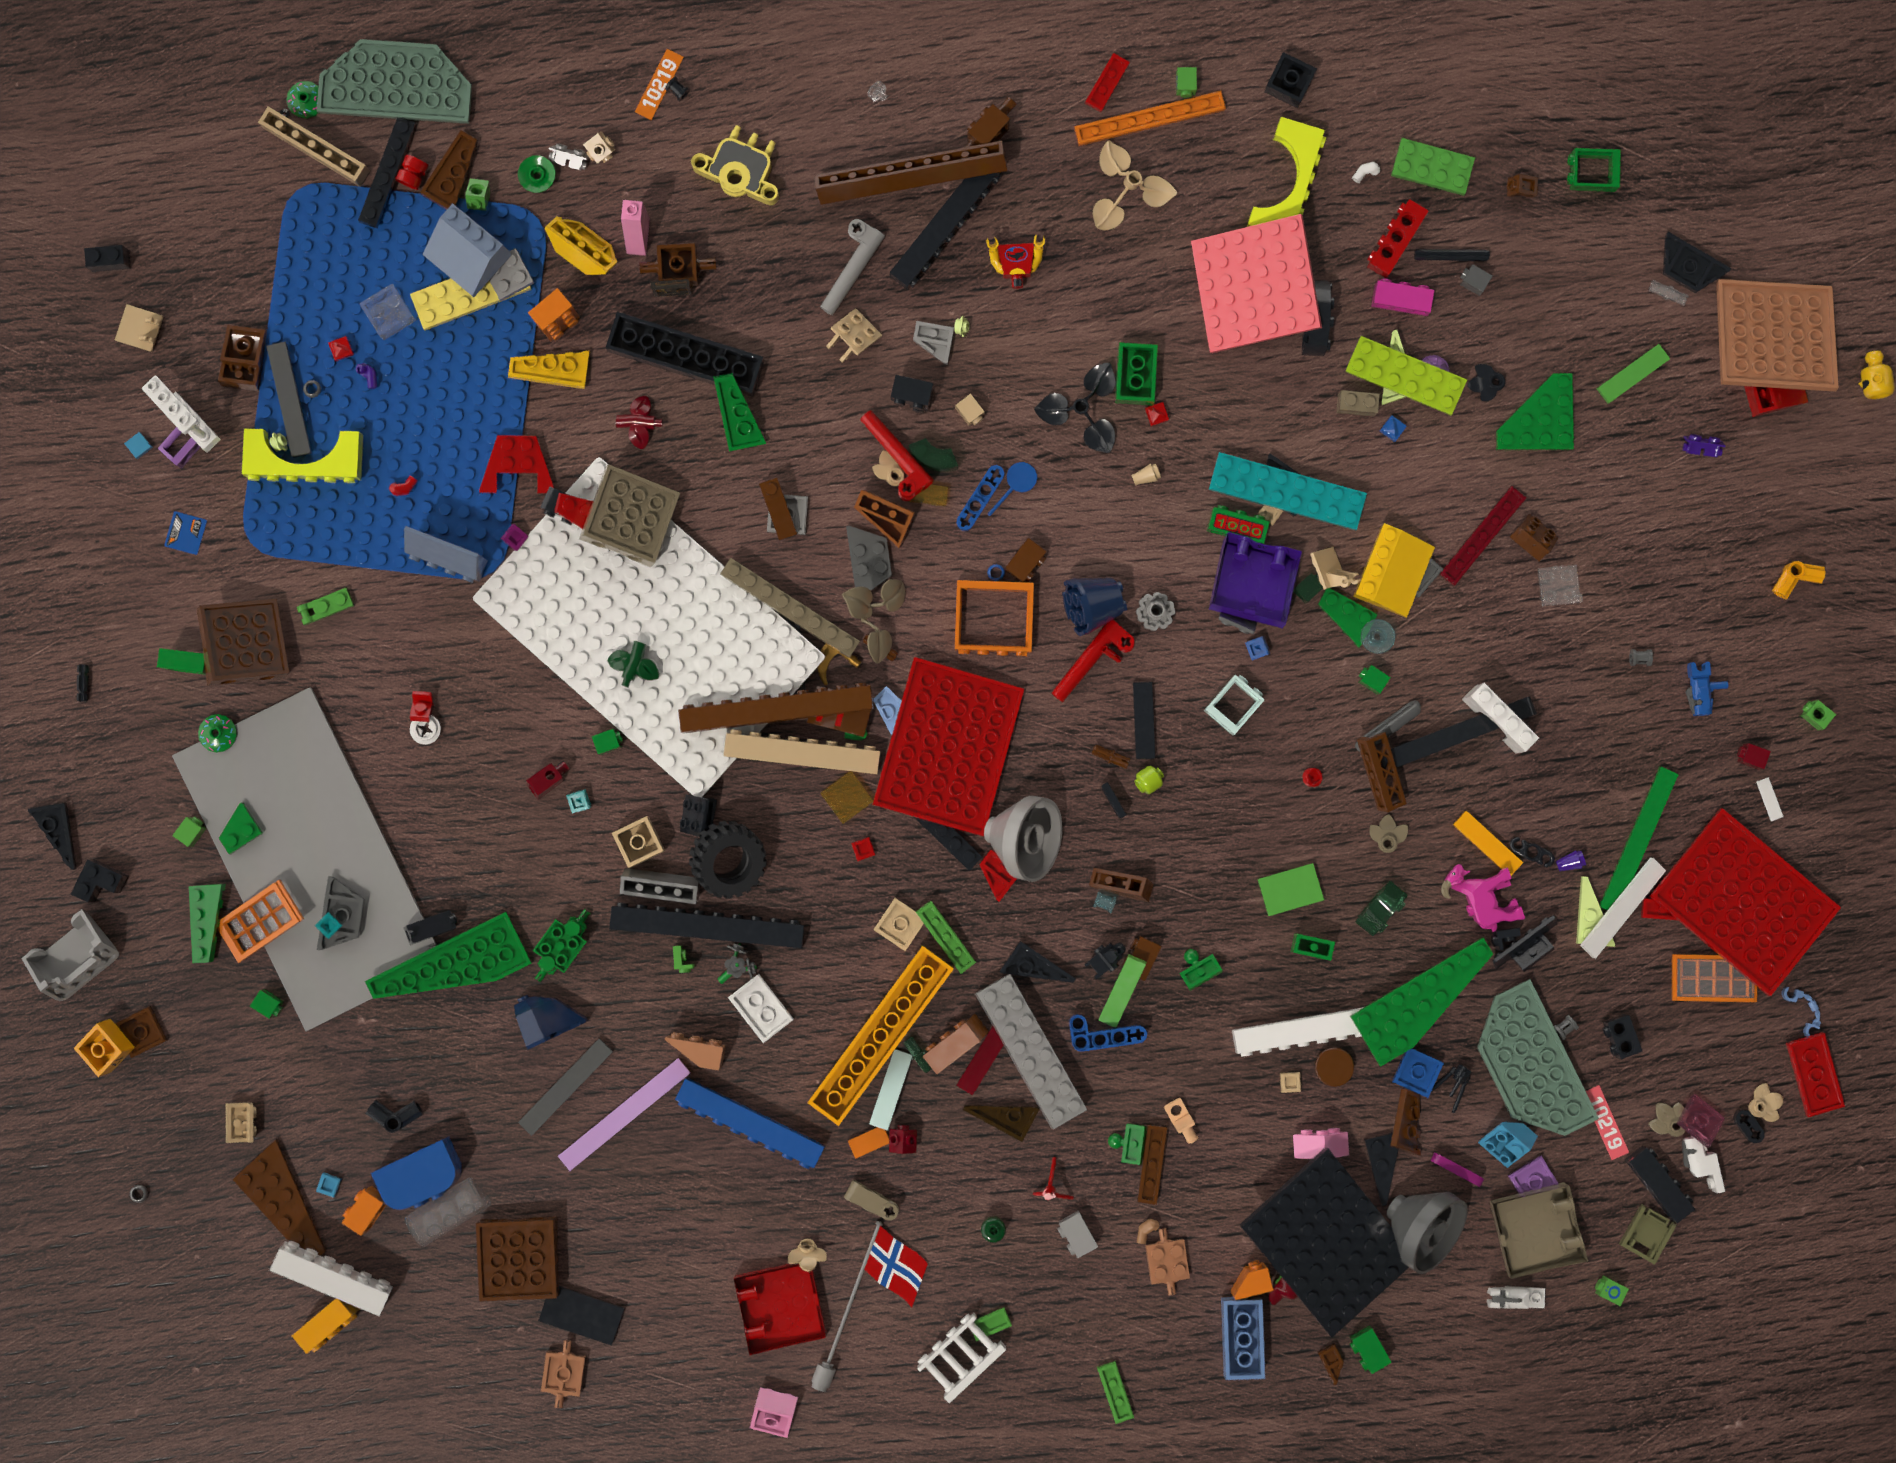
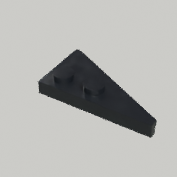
M67 803L28 809L29 814L34 817L39 824V828L46 834V838L63 858L64 863L69 866L70 870L77 869Z
M1021 941L999 971L1003 974L1071 983L1076 980V978Z
M1393 1132L1364 1139L1381 1206L1387 1205L1398 1154V1148L1390 1146Z

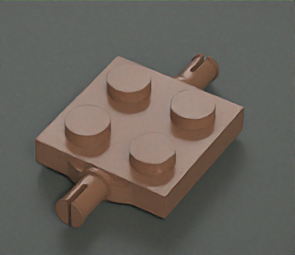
M1167 1228L1158 1229L1160 1241L1145 1245L1151 1284H1167L1168 1295H1175L1174 1283L1190 1278L1184 1239H1168Z
M564 1340L562 1352H546L541 1392L556 1395L554 1406L556 1408L558 1406L563 1408L565 1396L579 1397L581 1394L586 1356L570 1353L572 1343L570 1340Z

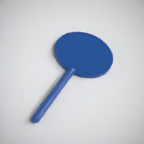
M1018 462L1009 468L1007 483L1010 489L989 511L988 516L995 512L1013 490L1027 492L1035 486L1037 474L1030 464Z

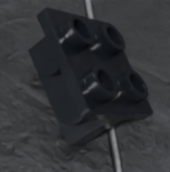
M686 794L683 802L682 819L680 820V832L701 837L700 833L703 830H709V826L714 822L717 799Z

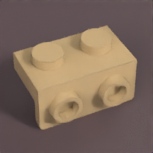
M226 1103V1143H252L253 1138H256V1126H253V1118H256V1107H253V1103Z

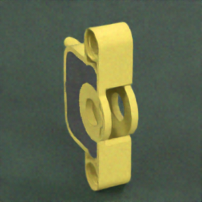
M736 125L730 137L720 142L713 158L701 153L692 157L691 163L695 173L714 182H720L721 188L727 195L740 197L747 193L748 197L764 204L774 205L777 203L779 194L776 186L766 182L772 168L770 157L774 150V141H770L763 152L754 148L758 138L756 133L752 134L747 144L738 141L737 138L741 127ZM698 161L706 162L703 167H696ZM737 174L742 177L738 184H731L729 182V178L732 175ZM768 191L775 193L772 198L765 197V194Z

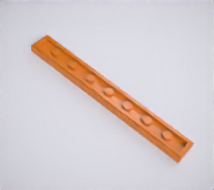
M1218 91L1074 126L1078 146L1225 111L1226 107L1222 92Z

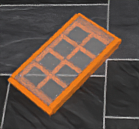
M278 880L220 919L217 929L237 962L240 963L300 923L304 917L282 881Z
M1672 954V1001L1757 1002V986L1720 955Z

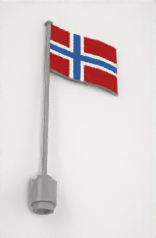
M881 1221L875 1223L877 1226L827 1362L818 1363L811 1380L813 1382L811 1387L816 1390L826 1392L827 1388H830L836 1371L830 1362L864 1270L879 1284L902 1297L911 1308L913 1306L928 1263L916 1251L890 1235L882 1227L883 1223Z

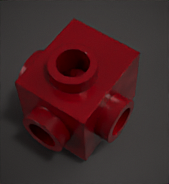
M898 1125V1128L890 1129L889 1152L898 1154L916 1153L917 1130L909 1129V1125Z

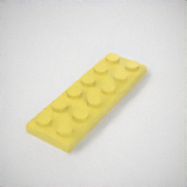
M451 278L410 294L425 331L501 302L490 281L485 284L475 297H472ZM528 286L525 289L515 293L514 295L506 299H509L511 297L522 294L532 289L530 286Z

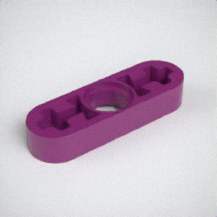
M1434 1152L1430 1160L1478 1187H1481L1484 1178Z

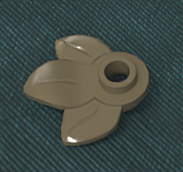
M1388 814L1381 819L1379 826L1370 825L1369 833L1372 840L1378 843V847L1382 852L1391 853L1397 848L1398 843L1406 839L1408 826H1396L1395 821ZM1385 840L1390 841L1389 847L1384 845Z
M1679 1102L1673 1108L1664 1103H1657V1119L1649 1122L1650 1128L1660 1135L1669 1133L1673 1137L1682 1136L1686 1131V1124L1684 1122L1686 1117L1685 1108ZM1677 1123L1680 1129L1674 1130L1672 1125Z

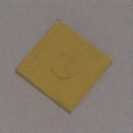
M849 771L820 793L842 824L873 802V799L852 771Z

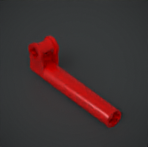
M872 410L861 417L860 421L908 476L899 483V498L903 501H910L926 490L934 480ZM904 488H905L906 490L910 489V492H908V491L903 492V489H904Z
M1114 620L1106 623L1051 694L1063 703L1104 654L1101 652L1103 646L1106 645L1109 648L1113 644L1120 651L1127 653L1134 648L1133 636ZM1127 639H1129L1130 646L1126 645L1125 647H1123L1122 640L1126 641Z

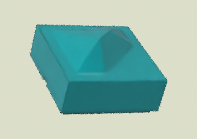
M586 789L566 795L572 813L591 808Z
M327 912L314 926L329 939L342 924Z

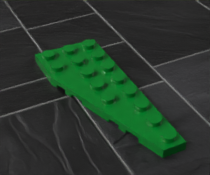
M504 912L366 980L365 983L372 998L376 999L494 982L532 963L507 912Z
M1480 938L1350 1015L1351 1020L1380 1067L1413 1048L1493 956L1484 938Z

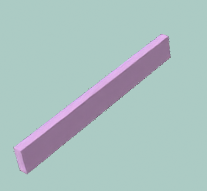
M680 1058L676 1059L558 1155L559 1159L571 1171L691 1072Z

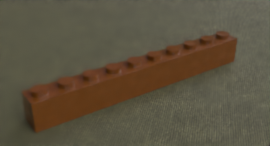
M997 141L815 175V189L820 205L1007 171L1006 155L1003 142Z
M857 683L852 688H847V685L836 686V690L829 691L828 687L818 688L817 692L809 693V690L797 691V695H790V692L779 693V697L771 698V695H761L757 700H752V697L740 698V702H733L732 699L722 700L721 704L714 705L713 702L702 703V707H694V704L683 705V709H678L681 733L685 734L874 710L871 686H867L866 683Z

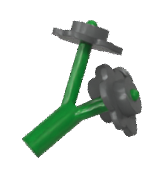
M741 943L727 945L728 948L735 952L730 959L725 961L724 965L727 970L718 977V981L723 984L732 975L735 978H739L745 971H748L750 978L753 979L754 973L757 972L755 962H751V959L747 958V967H744L745 961L742 958L737 959L739 952L743 954L748 953L747 950H744L745 946L741 945Z

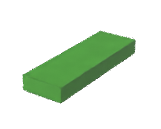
M1113 1361L1098 1366L1097 1369L1115 1423L1118 1424L1134 1418L1116 1362Z

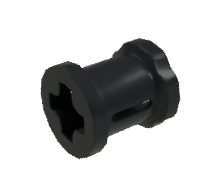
M676 76L665 86V90L675 95L679 102L690 91L688 87H684L678 81Z

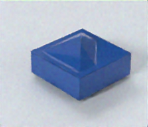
M1391 415L1380 429V432L1393 442H1396L1407 426Z
M1265 636L1245 643L1251 660L1271 654Z

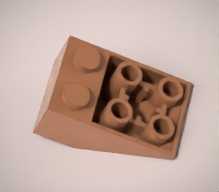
M673 1032L665 1037L669 1044L699 1067L720 1070L722 1068L726 1045L722 1044L721 1040L711 1039L707 1042L703 1041V1037L692 1036L685 1038L684 1034Z

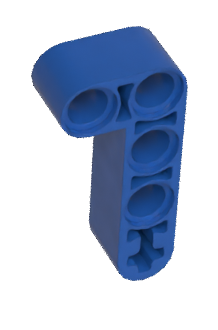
M1075 1014L1069 1019L1072 1046L1081 1052L1144 1042L1147 1038V1031L1140 1025L1088 1032L1087 1021L1082 1015ZM1075 1018L1083 1020L1081 1028L1073 1027L1072 1023ZM1136 1029L1143 1032V1035H1140V1039H1137L1136 1036H1129L1131 1040L1128 1041L1126 1030H1129L1130 1034L1136 1033ZM1118 1031L1124 1034L1121 1042L1114 1040V1034ZM1099 1034L1105 1037V1041L1101 1045H1097L1094 1041L1095 1037ZM1079 1037H1083L1086 1040L1085 1046L1081 1048L1075 1044L1076 1039Z

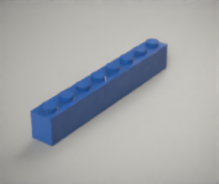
M685 1078L675 1098L679 1106L685 1109L691 1107L696 1110L695 1113L704 1118L707 1115L713 1118L712 1122L719 1126L725 1124L731 1127L730 1131L738 1135L743 1133L748 1136V1140L754 1143L762 1142L765 1144L764 1147L772 1152L778 1150L782 1152L784 1158L791 1161L794 1158L800 1161L799 1165L807 1169L815 1167L825 1145L689 1078Z

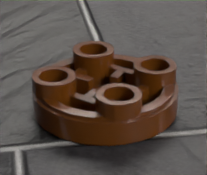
M1328 1048L1318 1054L1315 1061V1072L1321 1082L1328 1086L1337 1087L1344 1085L1351 1079L1354 1072V1063L1346 1051L1340 1048Z

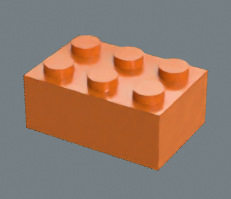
M558 288L528 312L550 341L553 339L558 340L564 334L563 331L568 327H574L580 318L574 307Z

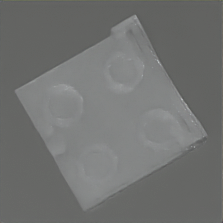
M1577 565L1538 568L1542 607L1583 602L1582 594H1580Z

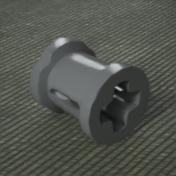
M1631 649L1629 654L1630 666H1635L1636 664L1651 666L1653 662L1652 650L1636 651Z
M1569 1015L1565 1016L1566 1019L1560 1024L1554 1025L1557 1034L1563 1040L1574 1029H1579L1577 1023Z

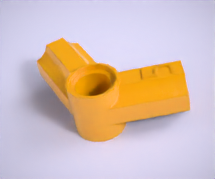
M1799 561L1789 563L1783 568V573L1772 589V592L1780 598L1788 599L1799 580L1822 584L1825 578V567L1803 564ZM1792 566L1797 568V575L1792 574Z

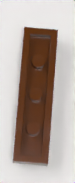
M1147 1124L1137 1202L1157 1205L1167 1127Z

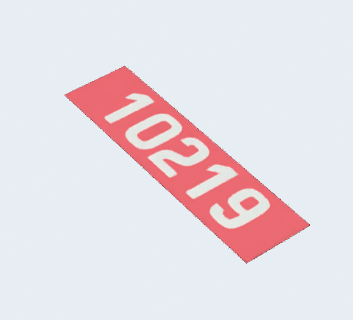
M1598 1085L1587 1090L1586 1093L1599 1117L1594 1122L1611 1160L1629 1153L1600 1086Z

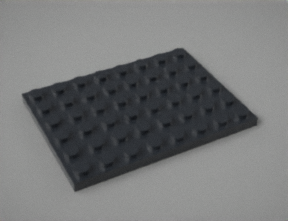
M1327 1147L1321 1150L1239 1224L1330 1337H1334L1409 1268L1401 1260L1392 1227Z

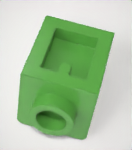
M682 945L673 946L674 969H679V973L691 972V968H695V964H683V961L687 960L686 949H683Z

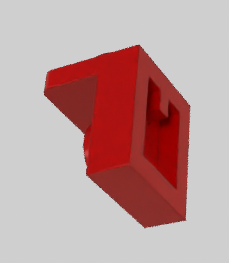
M413 691L410 721L430 722L434 705L432 693Z

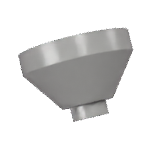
M1038 796L1025 797L987 821L984 829L985 840L991 843L992 848L1012 877L1035 882L1042 879L1053 866L1061 845L1062 818L1058 806L1051 799Z

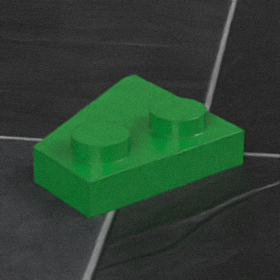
M243 802L237 806L219 837L220 842L229 855L263 834Z

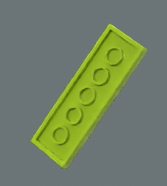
M1363 336L1360 337L1345 371L1452 416L1467 382V379Z

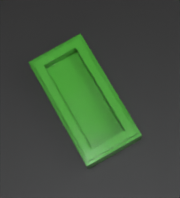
M1004 1307L973 1321L987 1337L1012 1326ZM973 1333V1335H974V1337H975V1339H976V1342L979 1341V1339L977 1338V1336Z

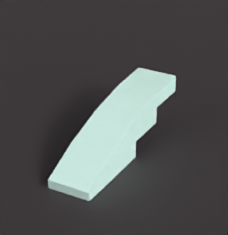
M897 1049L894 1050L869 1123L870 1125L888 1130L913 1055Z

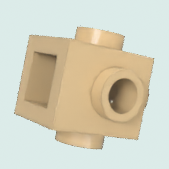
M602 131L583 144L588 150L586 152L588 157L592 161H596V163H599L601 160L605 163L613 157L611 153L615 151L613 141L608 136L605 137Z

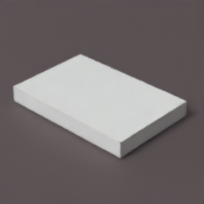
M760 974L756 975L728 997L763 1043L794 1020Z

